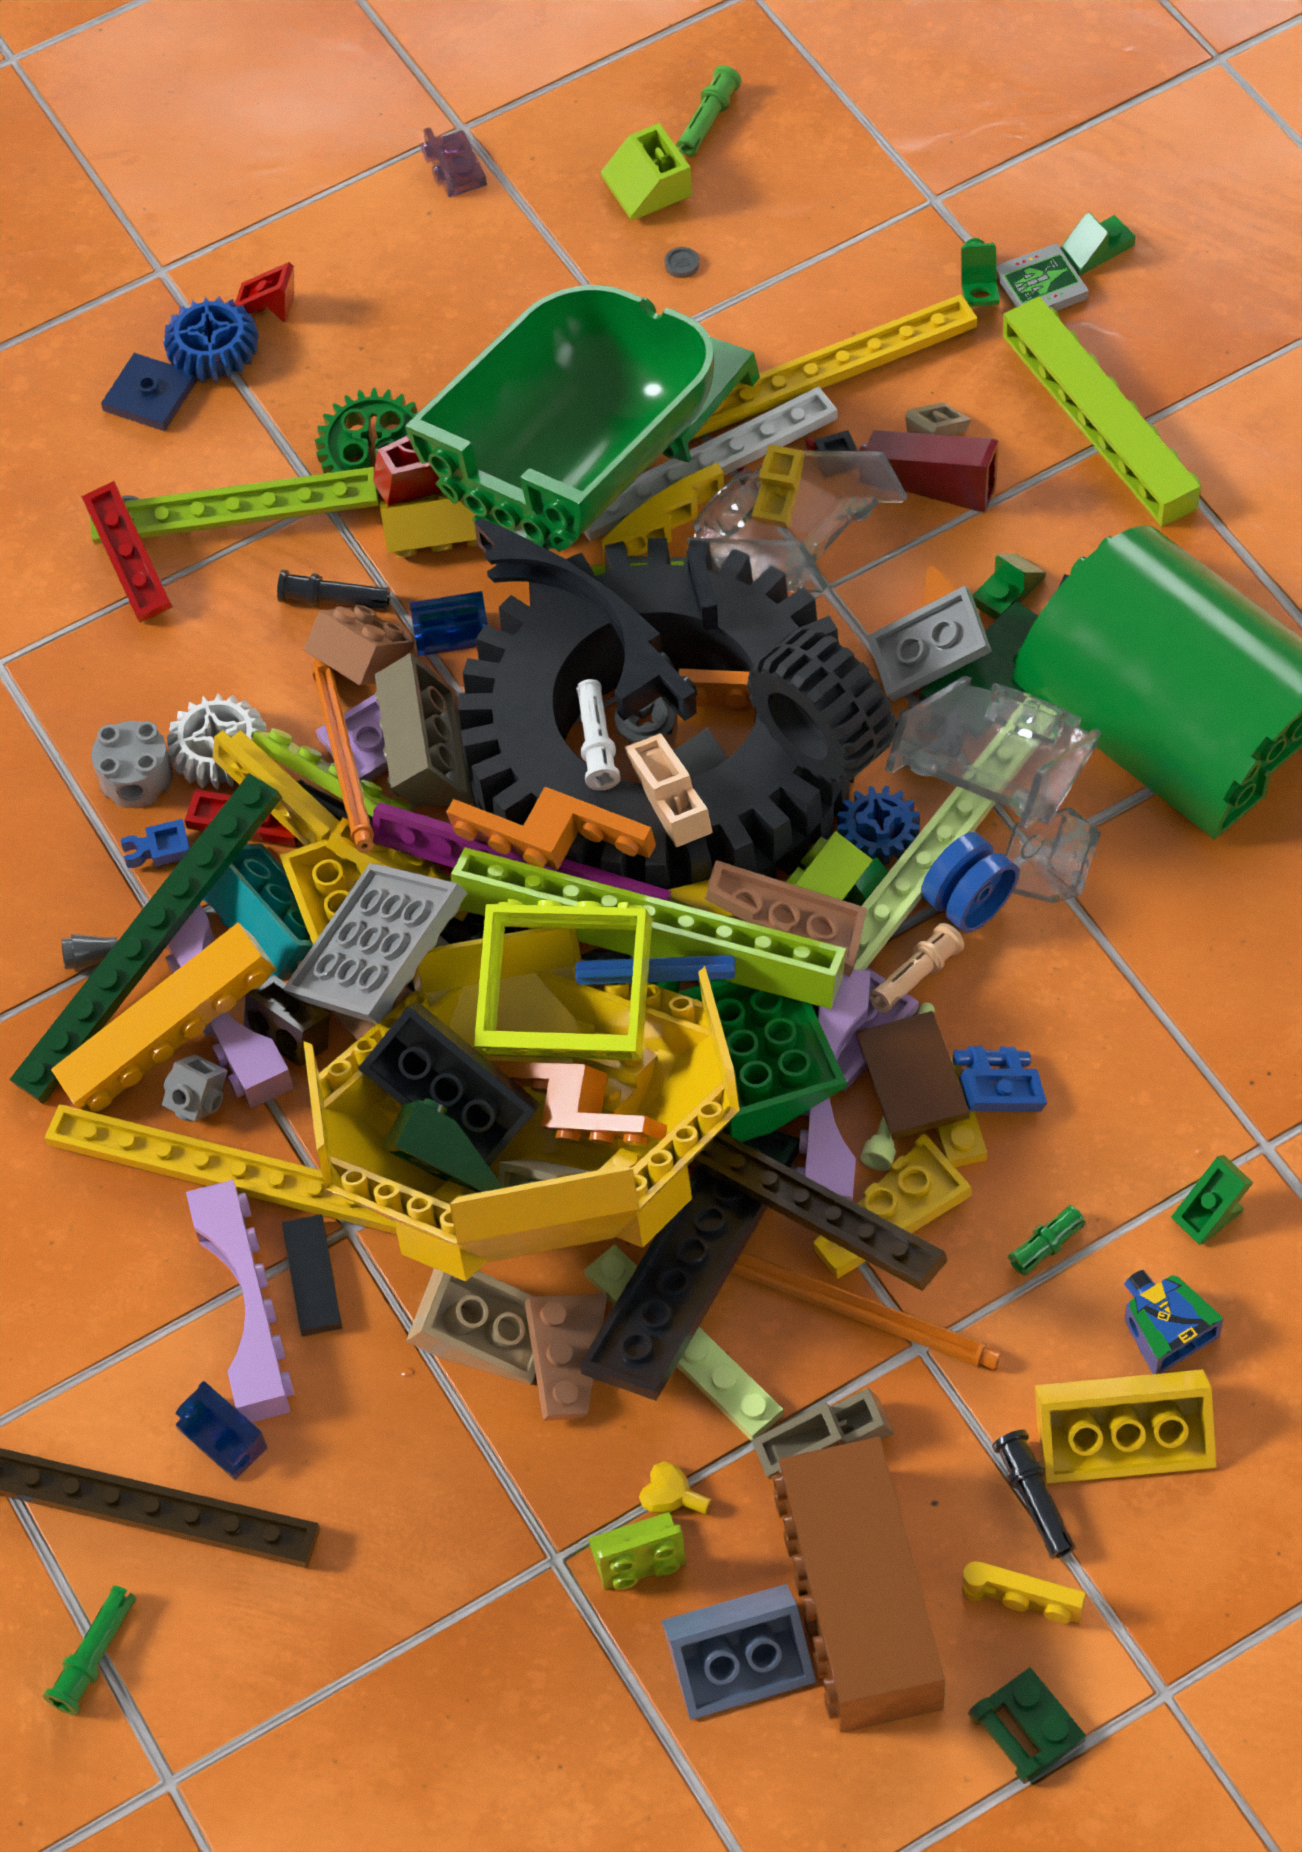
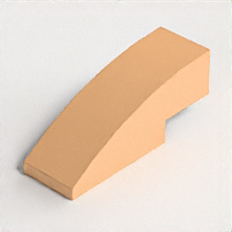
M661 733L625 747L626 754L646 796L676 847L713 833L708 809L693 789L690 774Z

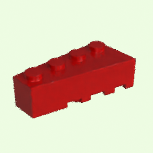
M408 436L377 450L373 482L388 506L443 493L435 484L440 478L429 462L426 464L420 462Z

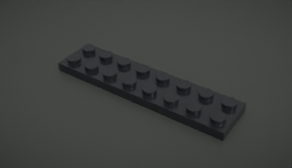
M723 1127L721 1131L727 1134L725 1127ZM773 1131L769 1134L743 1141V1143L790 1168L799 1153L800 1139ZM695 1168L689 1178L692 1199L656 1234L579 1364L581 1374L654 1401H657L768 1207L698 1168Z

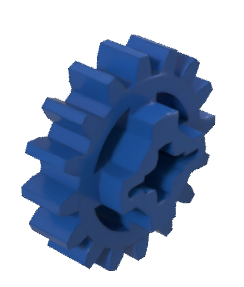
M869 786L868 795L864 796L861 792L855 791L854 802L844 800L843 811L838 812L837 833L872 860L874 858H882L883 863L888 865L889 856L894 855L899 859L903 855L904 849L907 850L919 835L920 812L914 811L915 802L913 800L903 802L904 792L901 790L893 796L889 794V786H885L881 793H876L874 787Z

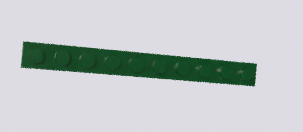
M250 773L247 775L9 1080L15 1086L41 1104L46 1102L60 1084L51 1069L103 1029L283 798L276 789Z

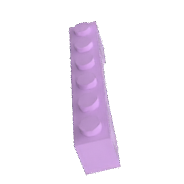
M200 904L166 947L170 955L166 956L165 960L172 974L215 941L209 920ZM227 1012L220 1014L206 1025L203 1034L205 1037L213 1036L216 1044L211 1047L220 1067L228 1065L232 1072V1075L227 1078L235 1096L239 1098L244 1095L250 1109L294 1089L289 1070L271 1038L251 1031L235 1021Z
M853 969L850 977L843 974L842 983L832 1008L819 1006L818 1020L837 1061L852 1036L866 1024L871 971ZM829 1097L802 1114V1116H810L809 1130L801 1129L799 1153L807 1154L806 1168L797 1167V1172L852 1201L856 1158L844 1143L836 1126Z
M234 1180L188 1191L186 1195L200 1245L216 1255L231 1270L243 1290L245 1304L244 1330L237 1354L227 1371L241 1424L245 1425L289 1413L291 1411L287 1397L293 1396L295 1393L289 1371L281 1373L278 1361L285 1359L286 1356L280 1334L272 1336L270 1324L276 1323L277 1318L272 1299L264 1300L261 1288L268 1287V1281L263 1263L255 1264L253 1253L260 1251L254 1227L249 1229L246 1227L244 1218L252 1216L246 1192L238 1194Z

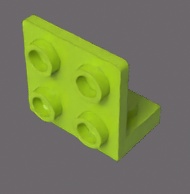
M670 1512L588 1538L604 1590L613 1587L616 1590L627 1589L638 1583L641 1578L653 1574L656 1576H666L676 1572L681 1565L686 1564L683 1532L680 1525L674 1526Z

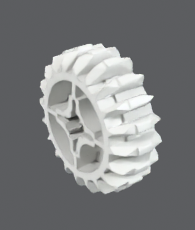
M218 693L215 700L208 701L203 696L201 704L195 705L189 702L188 712L178 711L177 721L170 722V734L167 735L166 739L169 748L168 755L170 761L174 764L175 770L179 775L184 774L189 784L197 780L198 785L203 789L210 782L218 790L221 783L227 782L233 788L234 779L213 760L214 736L223 730L232 737L241 730L252 739L255 731H267V727L263 719H261L260 713L256 708L251 709L247 700L238 703L234 695H231L225 701Z

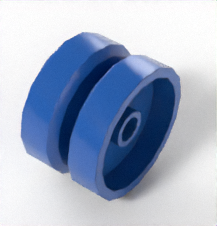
M968 832L952 842L934 861L921 886V897L939 912L946 911V917L964 933L973 932L992 919L1007 902L1019 880L1020 868L1003 853H994V847L977 832Z

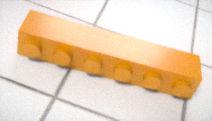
M237 923L51 1070L75 1106L81 1110L93 1113L101 1111L127 1087L137 1084L143 1075L156 1064L169 1059L173 1055L174 1050L184 1042L202 1033L206 1025L220 1014L230 1011L237 1001L249 991L262 986L277 969L255 937L240 923Z

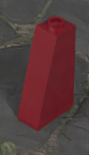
M873 430L868 443L863 442L860 446L857 463L861 464V480L985 513L996 488L999 440Z

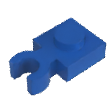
M183 819L145 828L147 837L127 836L120 840L124 852L137 850L133 854L124 856L127 868L139 867L146 859L152 858L155 867L180 861L190 849Z

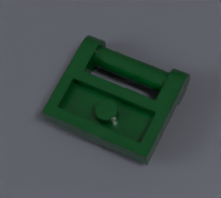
M1031 1667L991 1696L978 1701L968 1712V1715L975 1724L983 1725L1017 1768L1015 1774L1023 1784L1032 1781L1086 1739L1085 1733ZM1004 1708L1039 1754L1030 1757L996 1713Z

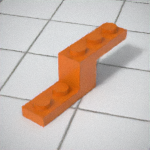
M544 787L524 826L453 799L446 811L453 831L461 838L473 841L476 838L488 843L492 849L501 854L512 852L522 856L529 864L542 868L547 866L558 870L578 832L591 841L600 842L603 840L614 844L618 850L630 856L639 854L650 858L656 847L651 827L548 787Z
M490 1061L521 1088L523 1086L531 1087L533 1091L546 1093L541 1127L555 1132V1139L559 1141L580 1143L581 1137H589V1141L593 1143L613 1145L614 1139H623L625 1144L647 1147L648 1141H661L666 1136L668 1125L647 1116L601 1114L608 1074L586 1064Z

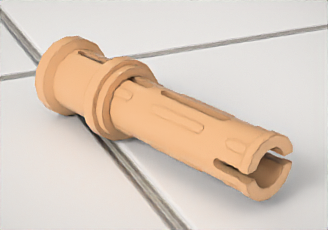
M942 923L933 930L932 937L927 941L919 942L913 948L911 958L869 994L871 996L869 998L875 1009L883 1013L888 1012L920 980L928 974L938 973L944 967L945 960L950 956L958 955L964 949V940L959 931L949 924Z

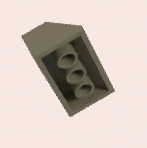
M410 653L375 674L377 688L375 697L379 704L381 715L379 725L384 736L385 748L383 753L388 764L389 777L387 780L389 787L395 795L402 796L413 806H450L453 799L470 805L473 803V797L466 768L455 689Z

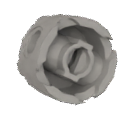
M126 721L114 725L108 724L100 728L97 733L98 738L93 744L91 758L101 791L105 796L107 795L113 799L114 804L120 807L139 808L151 805L157 801V795L162 793L163 790H165V793L167 792L172 783L173 769L164 738L154 723L150 721Z

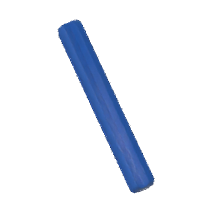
M732 955L650 958L648 982L699 980L698 972L704 966L709 980L733 979L736 973V963ZM634 959L579 961L576 963L575 970L577 983L580 985L632 983Z

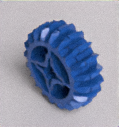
M220 296L215 301H209L205 297L204 302L198 304L192 300L191 307L185 308L180 306L179 315H171L170 324L165 326L163 344L168 361L176 369L184 368L186 375L196 372V376H198L202 384L207 378H212L216 383L221 376L231 379L233 371L242 373L243 364H252V355L257 354L259 336L255 321L251 314L247 313L244 305L237 306L233 299L224 303Z

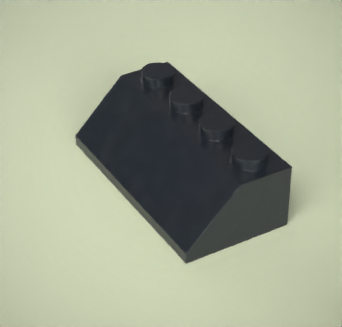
M417 1000L406 1008L357 1068L402 1106L417 1100L424 1101L427 1098L446 1107L448 1110L445 1115L457 1122L489 1167L541 1105V1103Z

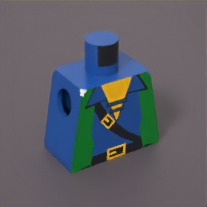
M1139 1270L1126 1280L1124 1285L1134 1298L1126 1304L1125 1322L1153 1374L1164 1372L1220 1337L1223 1323L1221 1315L1178 1276L1171 1275L1155 1285L1145 1270Z

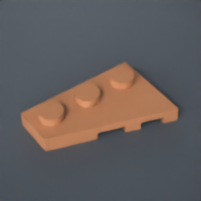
M608 1293L529 1297L526 1300L525 1308L543 1421L583 1419L587 1415L594 1378L581 1374L579 1364L603 1325Z

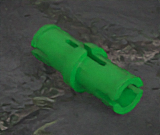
M1068 1205L1045 1226L1039 1225L1035 1228L1033 1235L1008 1255L1013 1268L1025 1276L1049 1255H1056L1061 1251V1245L1067 1239L1086 1226V1221L1082 1220L1084 1218L1083 1215L1074 1206Z

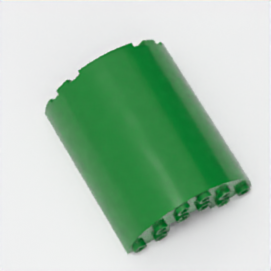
M1137 526L1125 530L1114 537L1107 536L1087 558L1085 556L1079 558L1074 563L1070 575L1047 602L1031 627L1022 647L1013 657L1015 667L1012 680L1037 701L1061 713V720L1214 840L1266 797L1271 774L1302 748V637L1152 526Z

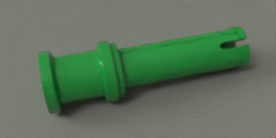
M112 1586L111 1592L75 1654H69L68 1657L64 1658L61 1663L63 1670L52 1689H46L43 1694V1698L50 1705L64 1713L76 1715L80 1710L78 1703L89 1683H95L99 1676L97 1665L131 1606L137 1600L132 1593H129L127 1597L124 1596L127 1590L120 1586Z

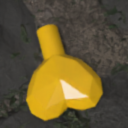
M663 1461L653 1466L650 1472L651 1483L645 1486L639 1495L644 1509L651 1513H666L685 1506L704 1515L708 1513L712 1499L691 1491L688 1479L674 1463Z

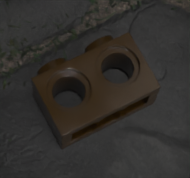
M272 975L262 986L252 989L245 995L244 1026L257 1034L271 1038L280 1054L301 1067L306 1064L304 1041L312 1044L315 1057L328 1049L330 1013L319 1006L300 1001L287 994L283 990L286 983Z

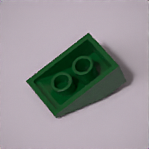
M427 1098L424 1101L417 1100L403 1104L381 1149L445 1182L451 1181L478 1193L504 1188L457 1122L445 1115L448 1110L446 1107Z

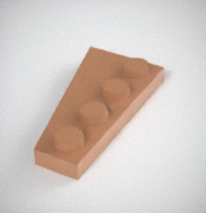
M716 860L705 900L746 922L846 948L843 974L848 977L851 976L856 962L867 908Z

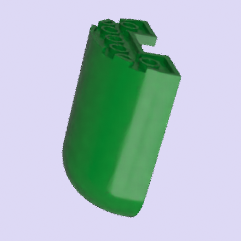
M585 285L563 289L545 296L526 309L405 425V428L422 464L429 462L440 478L435 484L453 504H457L460 501L475 514L472 519L473 522L479 518L509 529L548 550L556 549L560 552L571 546L700 413L709 395L713 380V344L707 331L694 319L669 308H665L662 311V315L657 314L654 304L649 299L628 291L603 285Z

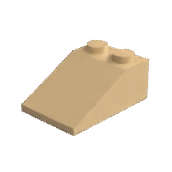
M434 1268L406 1342L442 1359L530 1385L536 1372L525 1302L529 1297L534 1296L479 1270L467 1281H463Z

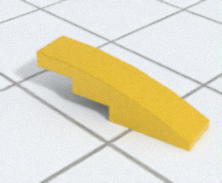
M718 462L682 478L652 496L627 515L601 540L603 564L605 565V545L623 541L627 556H638L648 552V538H667V543L672 542L671 529L698 519V505L725 495L724 472Z

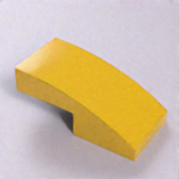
M768 445L759 474L761 486L751 515L754 522L789 528L802 474L803 450Z

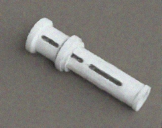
M588 679L580 682L576 688L585 742L581 747V756L586 761L588 770L585 773V783L593 790H607L615 787L621 778L613 758L616 755V746L608 738L601 693L602 686L599 681Z

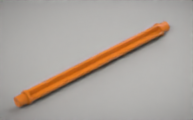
M315 659L312 675L316 683L345 810L348 815L351 831L350 837L356 845V849L361 853H366L373 848L374 832L364 804V796L356 763L350 746L339 694L337 693L335 672L333 668Z
M741 1252L731 1270L734 1274L970 1363L973 1366L979 1367V1365L996 1370L1000 1361L1001 1352L988 1348L986 1343L963 1336L746 1252Z

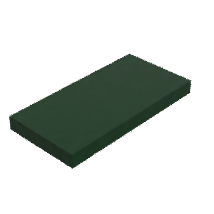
M1015 601L985 630L992 652L929 683L919 692V700H928V704H933L934 700L940 701L941 707H944L946 704L951 706L952 713L956 711L960 721H962L963 732L977 741L1027 693L1012 680L1015 667L1013 657L1022 647L1038 615L1018 601Z

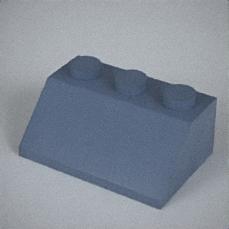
M787 1584L661 1620L690 1720L816 1683L797 1603Z

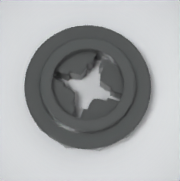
M660 697L625 721L617 714L616 709L614 718L618 734L625 736L630 744L633 741L640 742L660 733L663 737L667 734L672 735V729L676 722V713ZM652 713V723L646 722L643 726L639 727L638 717L645 719Z

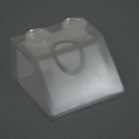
M1072 807L1015 823L1005 856L1020 868L1019 880L1012 893L1049 903L1081 896L1086 885V878L1092 859L1096 854V847L1101 832Z

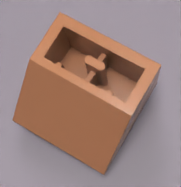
M356 605L354 608L336 607L332 610L319 611L303 650L355 683L367 685L376 683L375 674L406 656L413 648L415 641L404 635L405 631L400 626L390 622H383L375 617L376 612L363 605Z

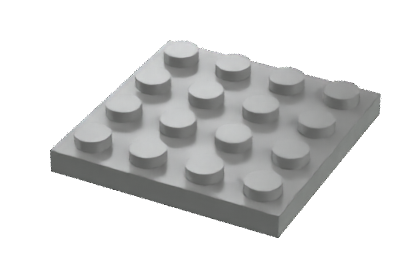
M369 863L283 990L300 1001L379 1025L381 1020L392 1010L393 1002L404 986L413 979L416 968L427 952L436 945L438 936L448 921L459 911L460 904L467 895V892L457 883Z

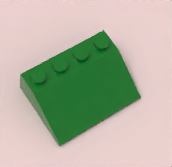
M725 980L710 982L735 1072L740 1110L724 1126L728 1135L743 1142L769 1134L847 1087V1082L812 1004ZM700 986L678 992L702 1002Z

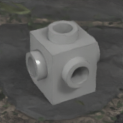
M196 1054L174 1062L173 1069L164 1082V1090L166 1092L162 1105L174 1111L178 1118L190 1122H195L214 1114L223 1101L224 1094L221 1091L228 1070Z

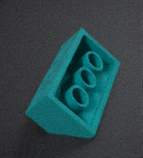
M262 843L246 844L203 900L209 903L217 912L225 926L231 928L235 924L240 923L249 931L277 969L269 977L275 975L280 980L287 981L290 980L291 975L298 968L297 962L305 958L313 944L284 868Z

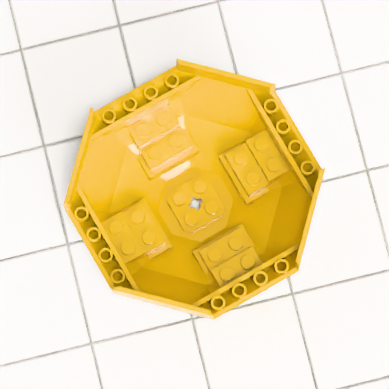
M534 928L504 934L496 1031L628 1035L632 983L578 984L575 975L576 963L585 960L581 959L577 929ZM483 938L433 947V949L427 952L416 968L413 977L415 991L385 1016L379 1025H374L320 1073H318L313 1046L304 1041L316 1148L325 1189L394 1221L402 1255L463 1281H467L487 1261L492 1262L615 1237L643 1248L692 1199L687 1165L740 1111L735 1072L705 966L698 972L702 1002L648 983L642 1061L484 1056L489 1061L586 1064L608 1074L601 1114L647 1116L668 1126L666 1136L661 1141H648L647 1147L628 1145L623 1143V1139H614L613 1145L593 1143L589 1141V1137H581L580 1143L559 1141L555 1139V1132L541 1127L546 1093L531 1090V1087L523 1086V1089L541 1105L489 1167L497 1179L499 1178L500 1162L538 1159L591 1172L481 1193L451 1181L445 1182L381 1149L402 1105L357 1068L406 1008L416 1000L476 1049L474 1047Z

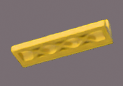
M222 730L214 736L213 760L239 785L250 773L276 789L283 798L271 814L305 846L331 836L340 821L244 732L240 730L230 737Z

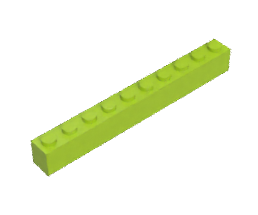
M466 847L451 873V882L459 884L467 892V895L460 904V910L485 916L486 904L508 902V899L521 901L522 905H538V901L554 900L561 902L562 906H578V902L594 901L601 903L602 907H618V903L628 902L629 905H640L642 908H646L652 918L650 958L732 955L736 963L735 977L733 979H724L725 981L829 1009L832 1008L842 983L846 948ZM577 929L579 942L634 956L636 930Z

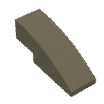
M867 1388L833 1406L825 1402L752 1439V1442L767 1478L772 1479L774 1475L779 1474V1458L879 1436L882 1440L894 1434L879 1397Z

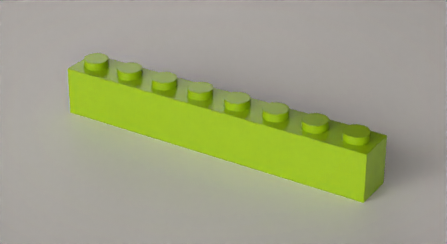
M1039 296L1004 313L1003 338L1158 524L1163 527L1198 509L1201 491L1198 477L1193 472H1188L1180 462L1176 451L1173 448H1168L1160 439L1155 426L1148 424L1143 419L1136 404L1132 400H1127L1121 393L1115 379L1111 376L1108 377L1104 373L1096 357L1092 353H1087L1082 347L1075 332L1068 330L1060 321L1057 311L1053 307H1048Z

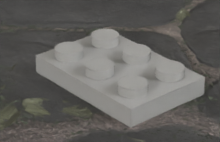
M966 586L867 636L886 695L893 702L992 652L972 593Z

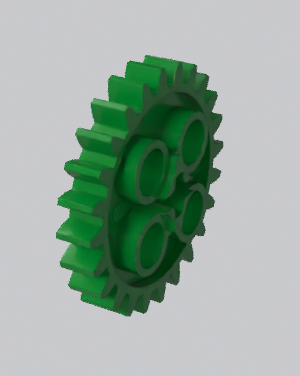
M376 388L372 389L370 397H365L364 393L358 390V399L355 401L348 395H345L346 405L344 407L333 403L335 415L324 413L323 418L326 425L317 427L319 438L315 439L317 450H319L316 454L319 463H322L323 473L371 467L372 456L369 448L372 447V417H377L375 423L377 433L375 455H377L378 449L408 436L405 425L419 413L417 412L416 403L413 401L406 405L403 394H400L393 400L391 390L387 389L383 397H378ZM356 425L363 426L359 430H350L351 427ZM389 425H399L392 430L385 429ZM353 457H362L357 462H349Z

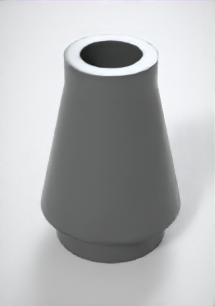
M71 934V938H62L64 969L74 968V971L77 972L99 965L116 944L117 937L108 938Z

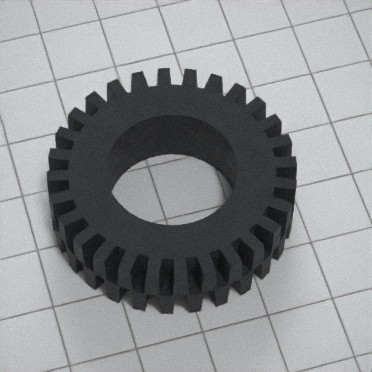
M648 538L647 565L630 567L623 541L605 545V573L600 575L594 574L582 552L566 558V560L616 593L660 633L662 652L670 658L678 674L679 669L750 672L752 665L788 634L799 629L819 630L825 636H832L838 640V629L830 616L817 620L816 599L804 587L788 597L786 573L771 564L753 582L750 554L734 548L730 551L719 572H715L713 570L709 542L691 539L689 547L701 545L717 603L718 628L705 630L702 626L688 574L687 555L684 565H671L667 538ZM529 582L530 606L512 595L499 606L500 630L484 625L476 638L478 660L467 658L463 670L465 694H459L460 732L468 779L476 808L524 826L544 787H548L651 827L656 843L650 858L639 854L635 856L627 855L618 850L614 844L603 840L594 842L578 832L564 859L666 890L709 880L716 860L776 879V866H778L790 876L798 866L802 869L805 868L800 861L808 853L809 845L813 846L821 836L828 840L833 834L834 816L837 817L838 812L843 811L844 800H849V782L854 783V778L847 782L832 783L827 782L825 778H817L808 769H803L791 755L788 756L781 749L782 746L776 739L773 740L768 733L766 725L761 723L758 718L757 709L754 727L740 748L717 767L691 778L693 789L708 809L713 831L709 835L676 847L654 811L641 783L620 780L611 789L593 790L589 788L585 783V773L588 771L587 764L565 742L571 727L581 715L576 688L580 682L588 679L600 682L602 696L617 688L625 660V652L621 641L612 625L595 607L582 598L557 587Z

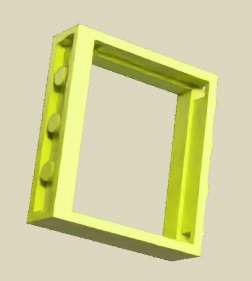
M508 899V902H498V904H486L474 1047L483 1056L642 1061L652 918L647 909L642 908L640 905H629L628 902L618 903V907H602L601 903L594 901L578 902V906H562L561 902L554 900L538 901V905H522L521 901ZM505 927L636 930L628 1035L496 1031Z

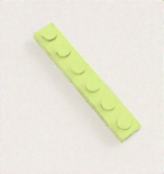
M614 1244L584 1269L585 1277L601 1293H608L607 1298L615 1305L637 1266ZM698 1327L676 1367L752 1441V1439L762 1435L783 1416V1408Z

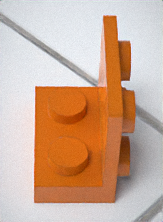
M679 669V675L681 677L687 676L695 685L698 694L696 696L697 714L686 721L678 715L675 749L708 728L727 758H729L744 743L755 724L756 707L752 706L750 700L751 693L747 688L749 672Z

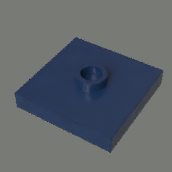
M133 353L101 402L102 409L105 412L165 431L197 382L196 372L186 375L184 368L176 369L174 365Z

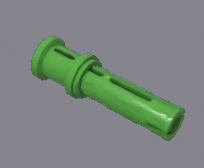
M724 65L716 67L713 72L712 82L702 90L701 103L676 143V147H679L678 150L683 155L692 157L697 153L701 142L707 135L719 112L725 111L728 108L731 94L742 83L741 76L733 68Z

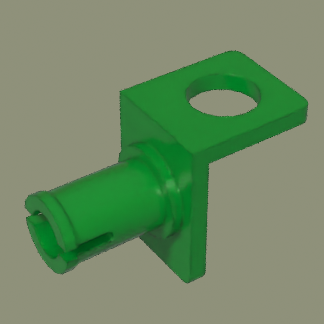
M980 238L969 239L961 246V288L963 297L970 307L1000 304L996 282V245L994 243H985ZM975 292H987L990 294L984 298L972 296Z

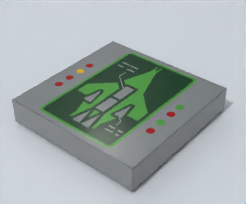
M1057 243L996 266V279L1015 308L1039 296L1048 307H1053L1056 311L1088 299L1089 290Z

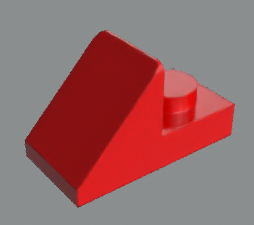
M287 262L242 282L235 304L237 306L244 305L248 314L268 308L282 322H286L294 300V266Z

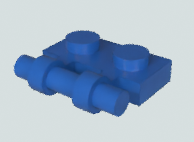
M969 1046L967 1050H955L953 1052V1064L955 1066L967 1067L959 1076L969 1111L1041 1112L1046 1106L1047 1101L1038 1070L1022 1068V1066H1029L1031 1063L1029 1051H1017L1015 1047L985 1050L982 1046ZM990 1066H998L1000 1069H991Z

